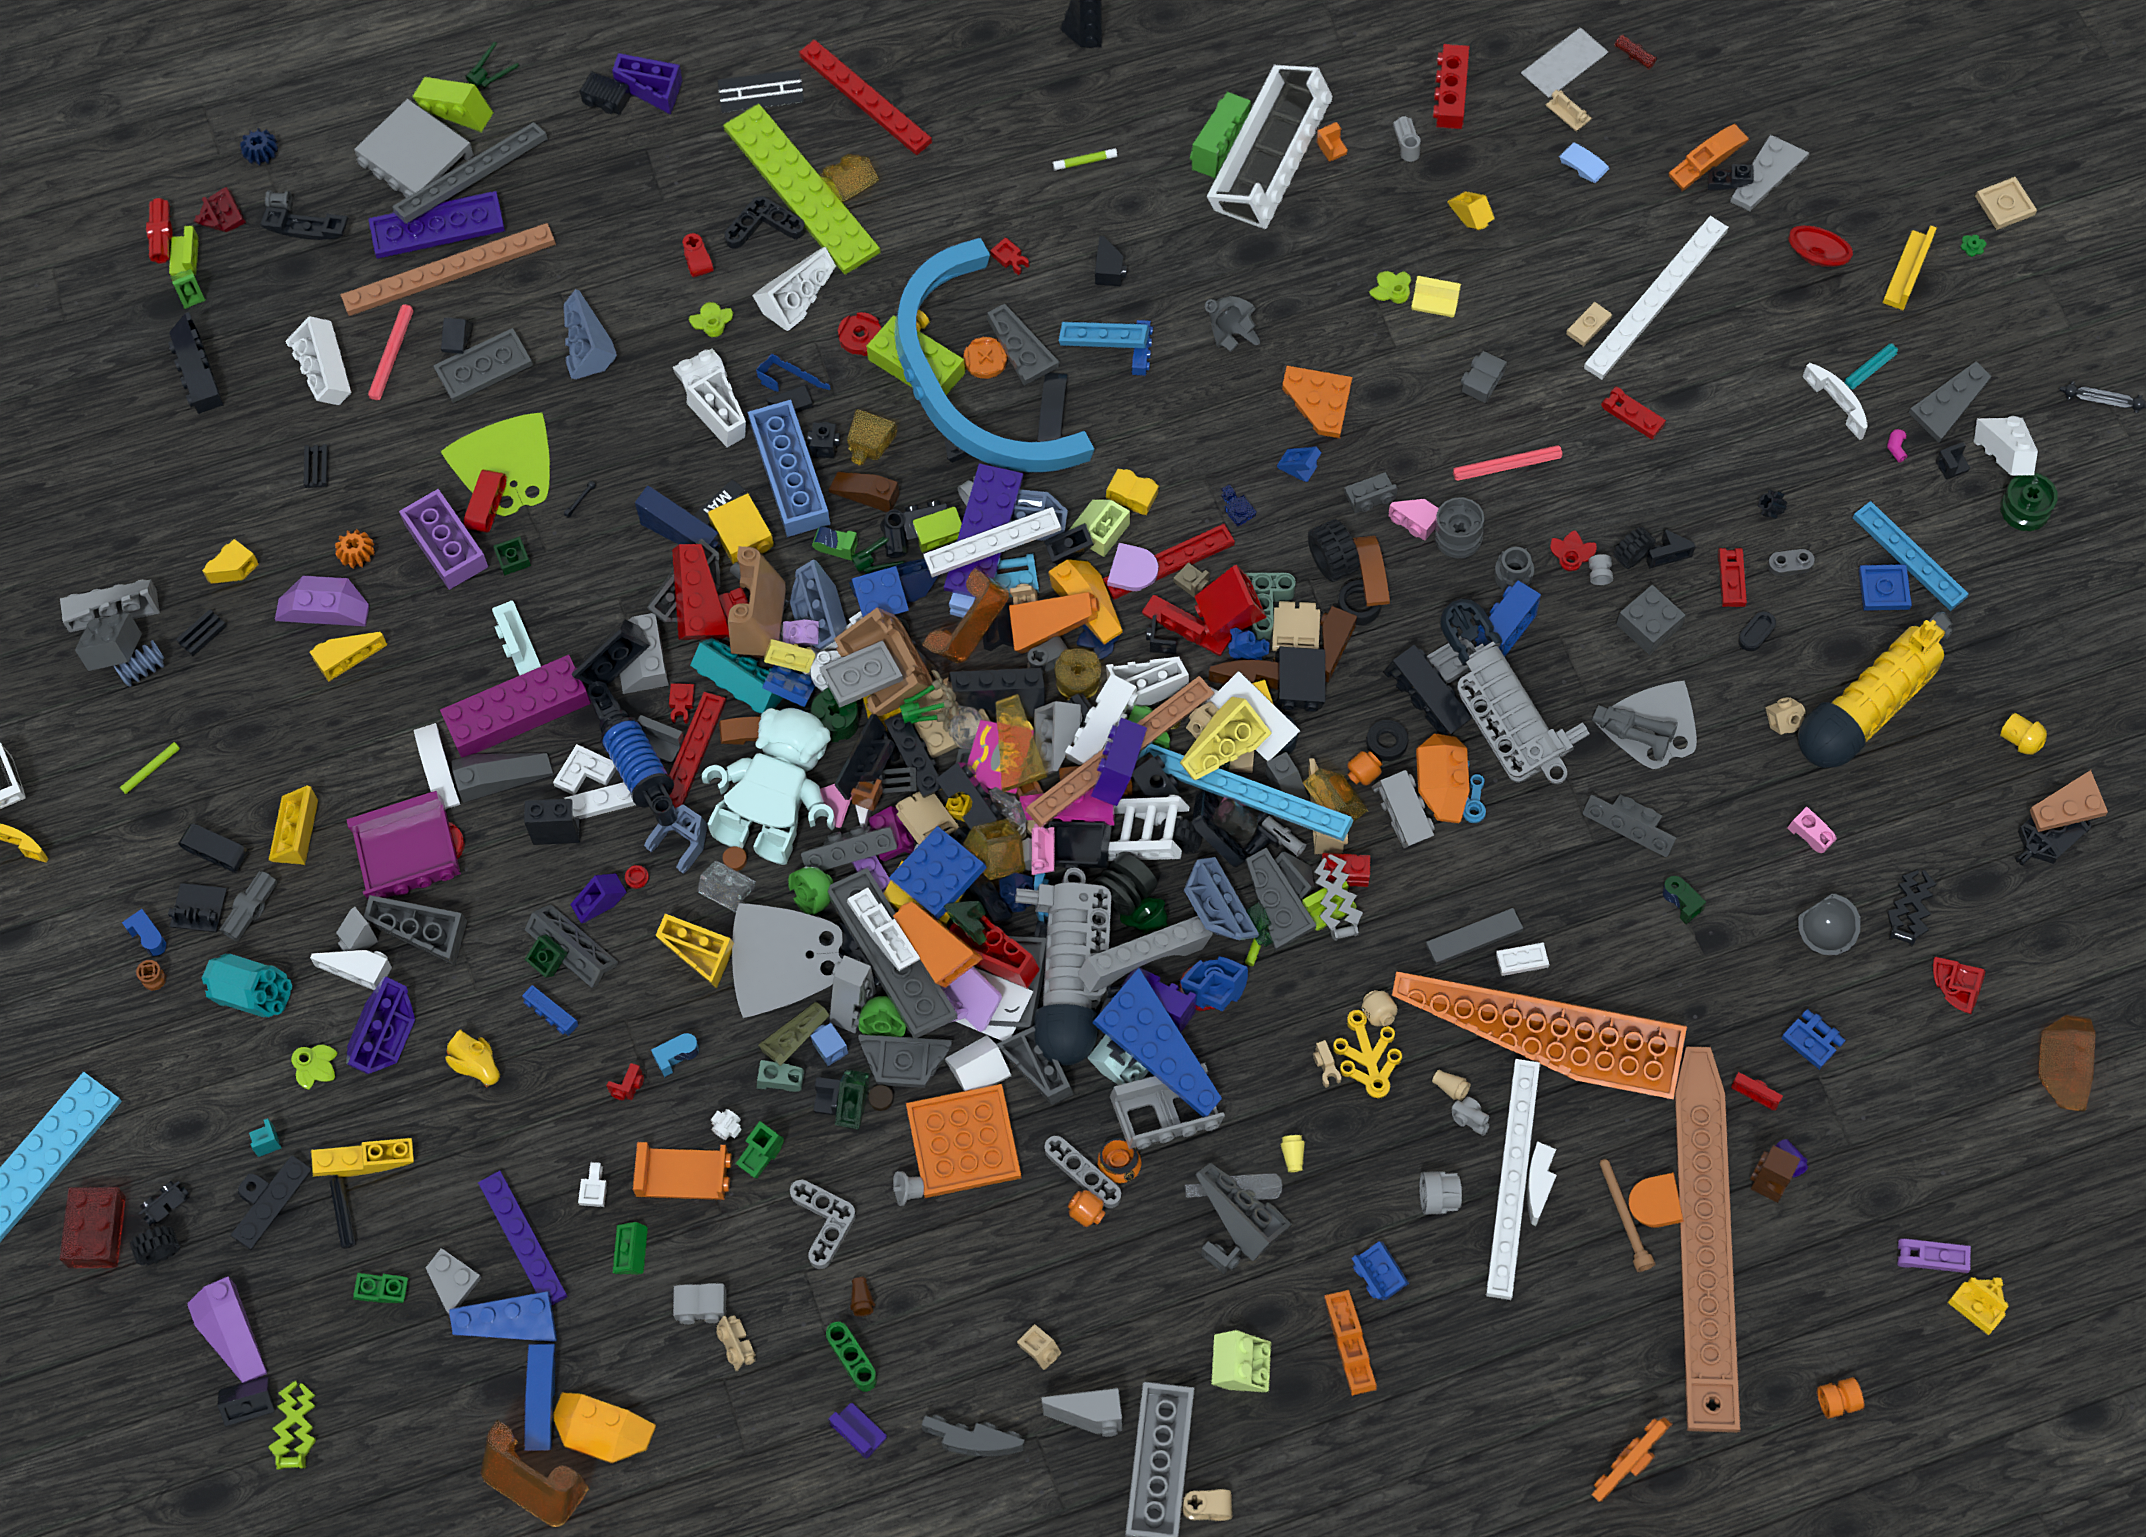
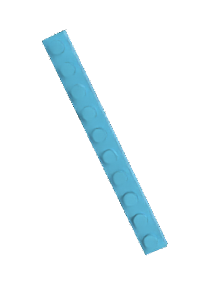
M1154 744L1144 748L1137 758L1139 760L1148 752L1154 757L1158 755L1166 766L1163 768V771L1167 776L1172 774L1174 779L1341 841L1345 840L1354 821L1348 815L1219 768L1197 780H1193L1180 764L1184 755Z

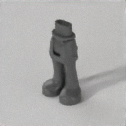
M1598 705L1592 718L1593 722L1601 724V728H1606V730L1620 739L1635 740L1652 747L1654 758L1659 761H1663L1669 742H1672L1678 726V722L1675 721L1663 722L1648 719L1635 714L1634 711L1614 708L1613 706L1606 708ZM1634 726L1651 730L1653 732L1658 733L1659 735L1638 730L1634 728Z

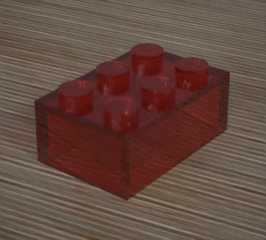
M118 1187L68 1188L60 1260L68 1268H117L126 1198Z

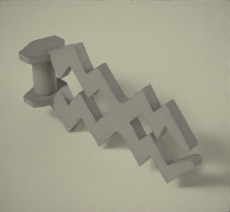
M1329 854L1328 858L1338 864L1331 873L1336 878L1334 883L1326 881L1331 872L1323 870L1326 858L1321 860L1314 873L1320 875L1315 883L1327 889V893L1320 902L1326 909L1319 917L1330 928L1331 936L1336 941L1339 938L1353 935L1358 936L1357 924L1363 912L1350 907L1357 895L1342 889L1343 883L1349 876L1341 872L1346 862ZM1335 894L1345 899L1338 910L1348 914L1344 921L1351 923L1349 927L1336 929L1335 927L1340 921L1330 917L1338 906L1330 902Z

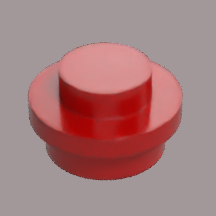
M639 865L631 866L625 873V881L631 888H641L647 884L649 879L647 870Z

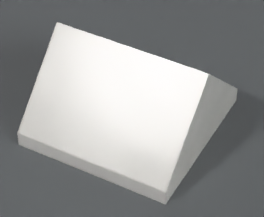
M987 1035L945 1058L963 1091L993 1086L1011 1077V1073L998 1046Z

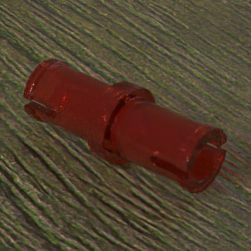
M1623 34L1615 43V47L1628 54L1631 60H1637L1648 69H1651L1657 60V57L1644 50L1641 44H1635Z

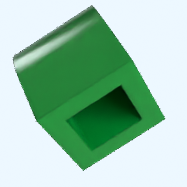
M759 1121L746 1139L749 1146L736 1162L739 1167L756 1179L770 1160L776 1158L784 1142L782 1136L761 1121Z

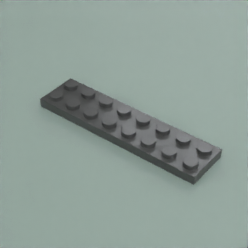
M868 868L831 884L828 890L831 903L913 1038L916 1039L958 1019L957 1012L941 986L935 983L921 959L898 971L874 942L848 905V898L869 888L878 904H882L891 919L894 920L893 915L896 913Z

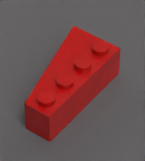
M679 544L672 549L679 640L724 639L729 636V628L702 544Z
M968 902L949 929L981 955L983 959L975 965L1026 989L1040 970L1032 954L1012 938L1010 939L999 927L993 925L988 918L976 911Z

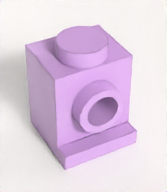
M803 619L783 622V642L793 646L798 644V647L818 644L819 621Z

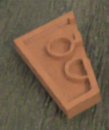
M2091 770L2030 809L2038 832L2103 817L2108 813Z

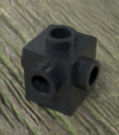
M813 422L812 431H808V444H810L812 457H835L836 446H840L841 437L840 433H837L836 424Z

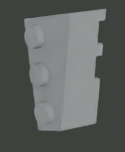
M1406 770L1380 780L1371 786L1374 793L1379 791L1384 801L1381 803L1384 811L1388 810L1392 820L1391 825L1403 848L1434 836L1433 822L1429 817H1426L1423 810L1425 809L1421 796H1417L1414 789L1416 787L1414 778Z

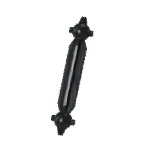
M2072 381L2070 384L2059 388L2069 400L2076 395L2081 400L2121 408L2132 407L2135 413H2139L2140 410L2146 408V402L2142 398L2143 395H2138V397L2133 399L2126 394L2083 386L2077 388L2075 382Z

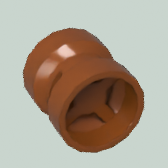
M146 960L137 967V977L146 989L155 991L164 986L166 975L156 961Z

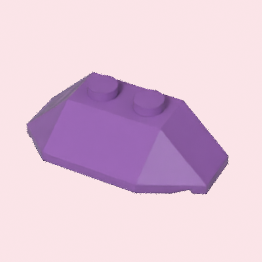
M302 576L279 598L275 620L366 626L369 604L348 578Z

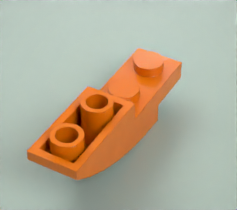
M1733 124L1690 152L1682 163L1669 172V177L1684 191L1713 166L1717 167L1748 142L1749 138Z

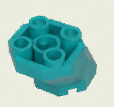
M223 954L219 958L209 960L202 976L203 984H207L208 991H205L207 998L218 1005L229 1006L260 1017H271L281 1014L285 1009L291 994L290 991L292 990L291 980L287 979V975L275 966L264 965L233 954Z

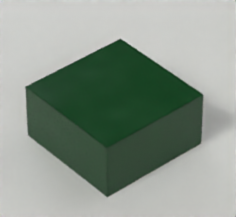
M520 537L493 546L504 576L531 566Z
M546 934L537 938L524 960L547 978L555 975L568 952Z

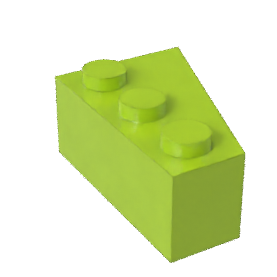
M424 77L413 95L418 107L425 112L479 132L483 131L493 114V111L474 84Z

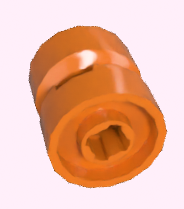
M1854 1377L1838 1381L1837 1386L1830 1383L1817 1388L1818 1400L1827 1419L1843 1415L1844 1410L1851 1413L1864 1408L1863 1395Z

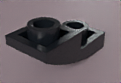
M1732 164L1731 170L1710 169L1708 171V190L1740 188L1754 182V165Z

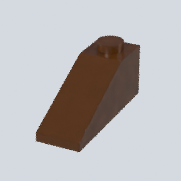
M837 472L829 488V493L888 512L893 510L898 500L899 488L898 482L879 475Z
M1333 606L1329 613L1323 614L1320 621L1322 626V649L1325 650V682L1328 683L1357 623L1356 615Z

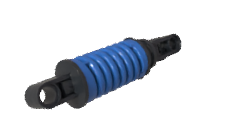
M596 681L591 683L587 688V694L600 721L601 745L606 749L613 764L616 766L623 782L631 793L634 804L639 807H649L661 826L672 825L677 820V812L669 797L674 789L673 779L664 769L663 764L642 730L641 723L635 720V718H631L626 711L621 710L618 702L613 698L604 682Z

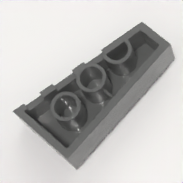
M369 895L364 919L369 925L448 963L456 965L467 924V919L462 913Z

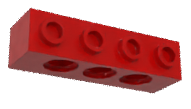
M1444 44L1443 52H1438L1437 65L1441 66V70H1437L1436 83H1440V87L1435 88L1434 100L1438 101V105H1434L1433 118H1437L1436 127L1462 129L1469 46Z

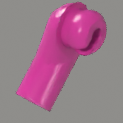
M1896 429L1891 432L1887 447L1898 463L1908 457L1901 447L1903 439H1906V433L1903 430Z

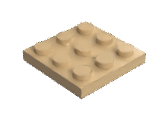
M948 678L943 680L945 685H947ZM940 688L917 699L913 703L918 702L919 707L923 708L943 703L948 697ZM940 708L921 714L922 716L936 715V713H940L942 710ZM948 708L949 714L947 717L950 720L948 732H945V729L943 730V722H937V720L921 721L912 725L919 738H923L929 757L936 758L975 739L980 720L991 722L984 709L976 711L958 708L959 716L953 717L952 708Z

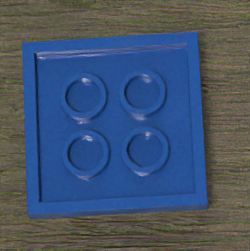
M937 826L894 871L889 879L939 920L987 867L981 860Z

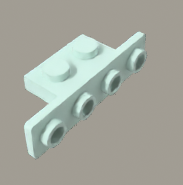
M509 601L494 607L492 611L498 623L497 626H494L499 639L504 638L506 644L502 646L507 658L512 656L519 675L541 667L514 602Z

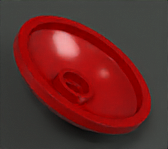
M1797 226L1790 231L1788 236L1793 250L1805 261L1815 266H1841L1848 263L1853 255L1851 246L1844 239L1819 227Z

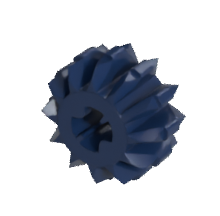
M258 128L256 132L249 130V135H243V141L240 142L243 157L248 159L251 164L256 162L259 166L264 161L269 164V158H275V152L278 151L276 139L267 129L261 131Z

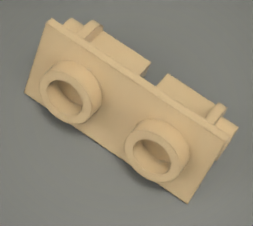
M1555 90L1551 95L1553 99L1546 104L1550 110L1576 132L1592 119L1585 110H1581L1568 99L1563 91Z
M723 1316L717 1325V1335L726 1347L728 1361L738 1371L744 1362L746 1365L755 1362V1353L749 1340L739 1341V1339L746 1337L740 1319H737L736 1316H731L728 1319L726 1316Z

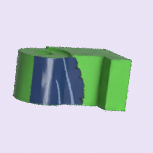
M819 527L812 546L822 553L852 561L851 556L855 554L858 539L856 532L847 531V533L836 530L833 531L827 527Z

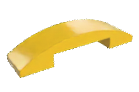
M0 824L1 841L19 845L18 848L25 857L47 863L48 857L32 838L13 827Z

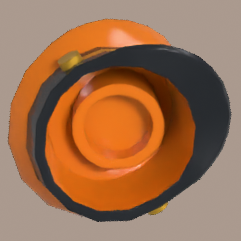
M1114 1138L1102 1146L1098 1155V1166L1100 1171L1112 1182L1125 1183L1138 1175L1141 1168V1157L1136 1148H1128L1125 1139Z

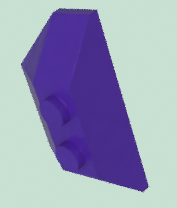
M386 976L382 978L366 1001L347 1045V1065L370 1074L398 1062L415 1021L406 986Z

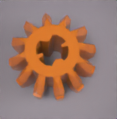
M356 529L351 534L347 530V536L339 535L340 542L335 543L336 556L344 566L349 564L354 569L356 564H359L363 568V562H370V556L374 555V543L365 532L360 534Z

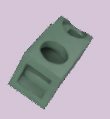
M761 1060L757 1078V1089L775 1088L792 1092L801 1091L804 1069L784 1063L780 1066L776 1062Z

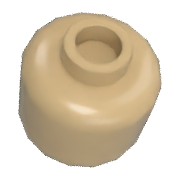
M1374 990L1364 997L1362 1011L1372 1025L1388 1026L1395 1020L1398 1008L1387 992Z

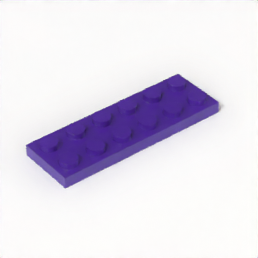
M496 191L440 203L407 224L395 213L368 218L377 259L505 231Z
M984 464L978 465L957 542L1011 522L1023 480V473ZM1002 552L948 571L944 591L989 601Z

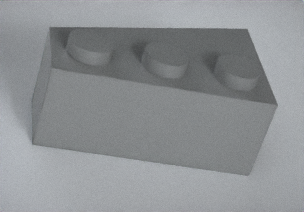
M844 955L842 961L836 963L832 973L834 980L829 1023L856 1034L859 1028V1015L862 1007L868 1000L874 997L876 990L871 966Z

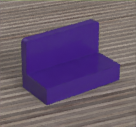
M850 1403L839 1415L835 1412L828 1419L830 1425L865 1459L887 1439L886 1434L853 1403Z

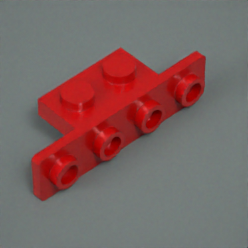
M1156 595L1151 597L1142 611L1143 615L1150 619H1153V615H1156V622L1163 625L1166 629L1178 633L1188 641L1194 642L1218 656L1222 655L1231 641V636L1219 642L1212 636L1208 637L1205 627H1203L1206 624L1204 621Z

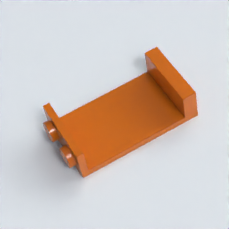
M637 1142L633 1191L636 1197L724 1200L725 1192H729L730 1177H726L727 1168H731L732 1154L728 1153L726 1145H721L720 1151L650 1149L647 1142Z

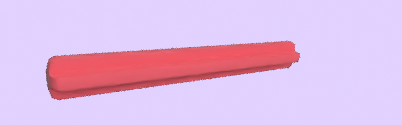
M403 304L399 310L368 393L372 400L379 401L382 397L413 314V309L410 305Z
M1557 445L1455 467L1453 469V476L1455 480L1459 481L1562 458V450Z

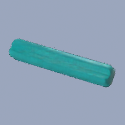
M1892 343L1888 344L1848 376L1844 383L1849 389L1856 388L1897 355V347Z

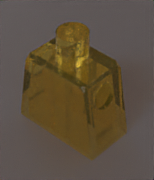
M856 409L847 439L849 450L854 452L851 457L852 462L863 465L866 457L878 460L897 435L896 423Z

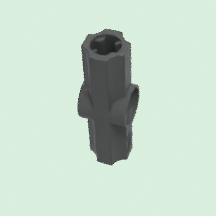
M259 871L247 890L239 893L235 898L232 912L219 929L221 933L234 941H239L252 920L255 921L262 915L265 901L278 883L276 879L265 872Z

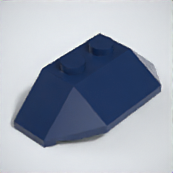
M925 559L896 565L906 602H914L921 597H925L939 576H931ZM851 581L849 582V585L854 597H856L853 583Z

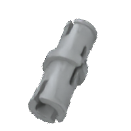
M1271 816L1263 821L1261 827L1276 838L1279 845L1283 844L1296 856H1299L1305 850L1306 844L1291 834V830L1288 827L1284 828L1272 819Z

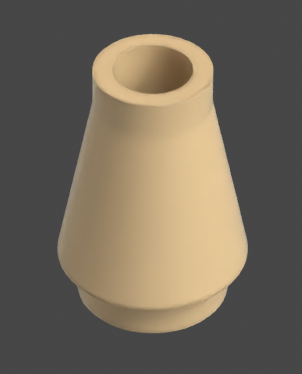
M1438 1070L1432 1079V1083L1439 1086L1453 1100L1458 1099L1462 1101L1470 1089V1083L1466 1082L1465 1078L1445 1073L1441 1070Z

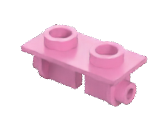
M1036 823L1034 828H1032V875L1054 871V827L1044 828L1042 826L1040 828Z

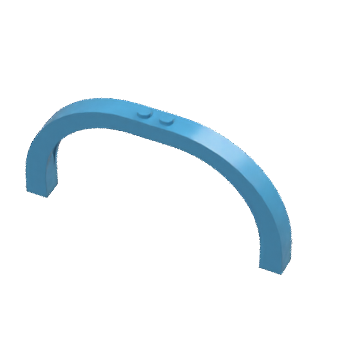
M978 238L949 247L928 259L910 278L902 294L895 321V344L904 370L905 379L911 383L915 398L920 401L930 420L948 440L961 450L997 467L1023 472H1048L1089 462L1094 452V447L1085 431L1045 442L1014 441L993 435L979 428L966 419L951 404L920 347L916 330V315L922 302L935 288L954 277L986 268L990 254L982 239Z

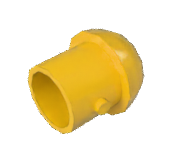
M2014 713L2003 726L2000 736L2018 746V752L2033 755L2045 744L2047 731L2040 722L2037 721L2033 724L2017 713Z

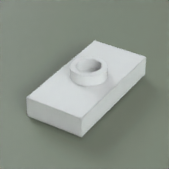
M1544 942L1496 951L1501 976L1549 967Z

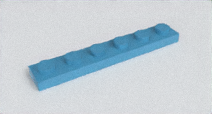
M1871 501L1854 514L1853 519L1901 565H1906L1907 570L1950 611L1968 597L1969 593Z

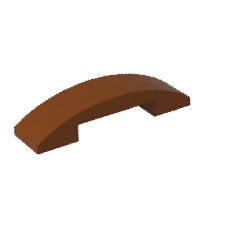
M1376 536L1352 538L1359 555L1366 605L1390 604L1383 558Z

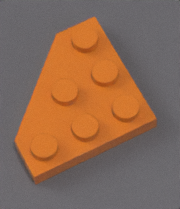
M1287 366L1282 386L1283 391L1293 399L1295 406L1311 422L1313 429L1318 435L1340 438L1352 377Z

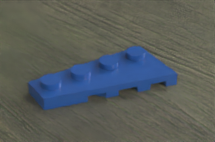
M549 1291L449 1309L453 1335L557 1341Z

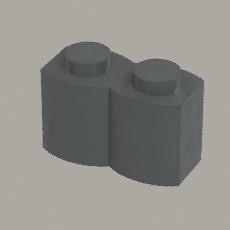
M1485 351L1480 356L1476 355L1471 363V371L1469 373L1465 372L1460 384L1463 385L1462 392L1486 403L1504 375L1507 362Z

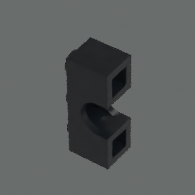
M957 762L936 778L948 798H958L963 793H967L971 797V810L962 818L975 836H984L1005 820L1001 815L1002 810L996 802L991 801L986 786L977 781L975 778L976 772L968 763Z

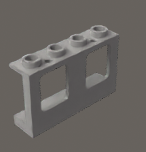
M1205 1063L1200 1064L1207 1074L1208 1070ZM1155 1076L1115 1086L1110 1095L1129 1149L1136 1147L1137 1149H1144L1150 1146L1151 1143L1158 1141L1166 1143L1173 1140L1174 1137L1181 1135L1189 1137L1203 1129L1212 1131L1220 1126L1225 1116L1224 1112L1218 1113L1215 1106L1207 1117L1180 1123L1173 1104V1099L1179 1098V1096ZM1149 1105L1152 1106L1162 1129L1135 1136L1127 1112Z

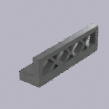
M550 904L532 912L525 931L536 940L541 935L547 934L568 952L562 963L591 988L598 986L605 972L616 968L618 961L553 905ZM550 914L554 919H550L546 915ZM562 929L568 930V931H570L572 934L566 933V932H564ZM580 944L586 945L589 949L583 948ZM597 959L603 960L606 964L603 965Z

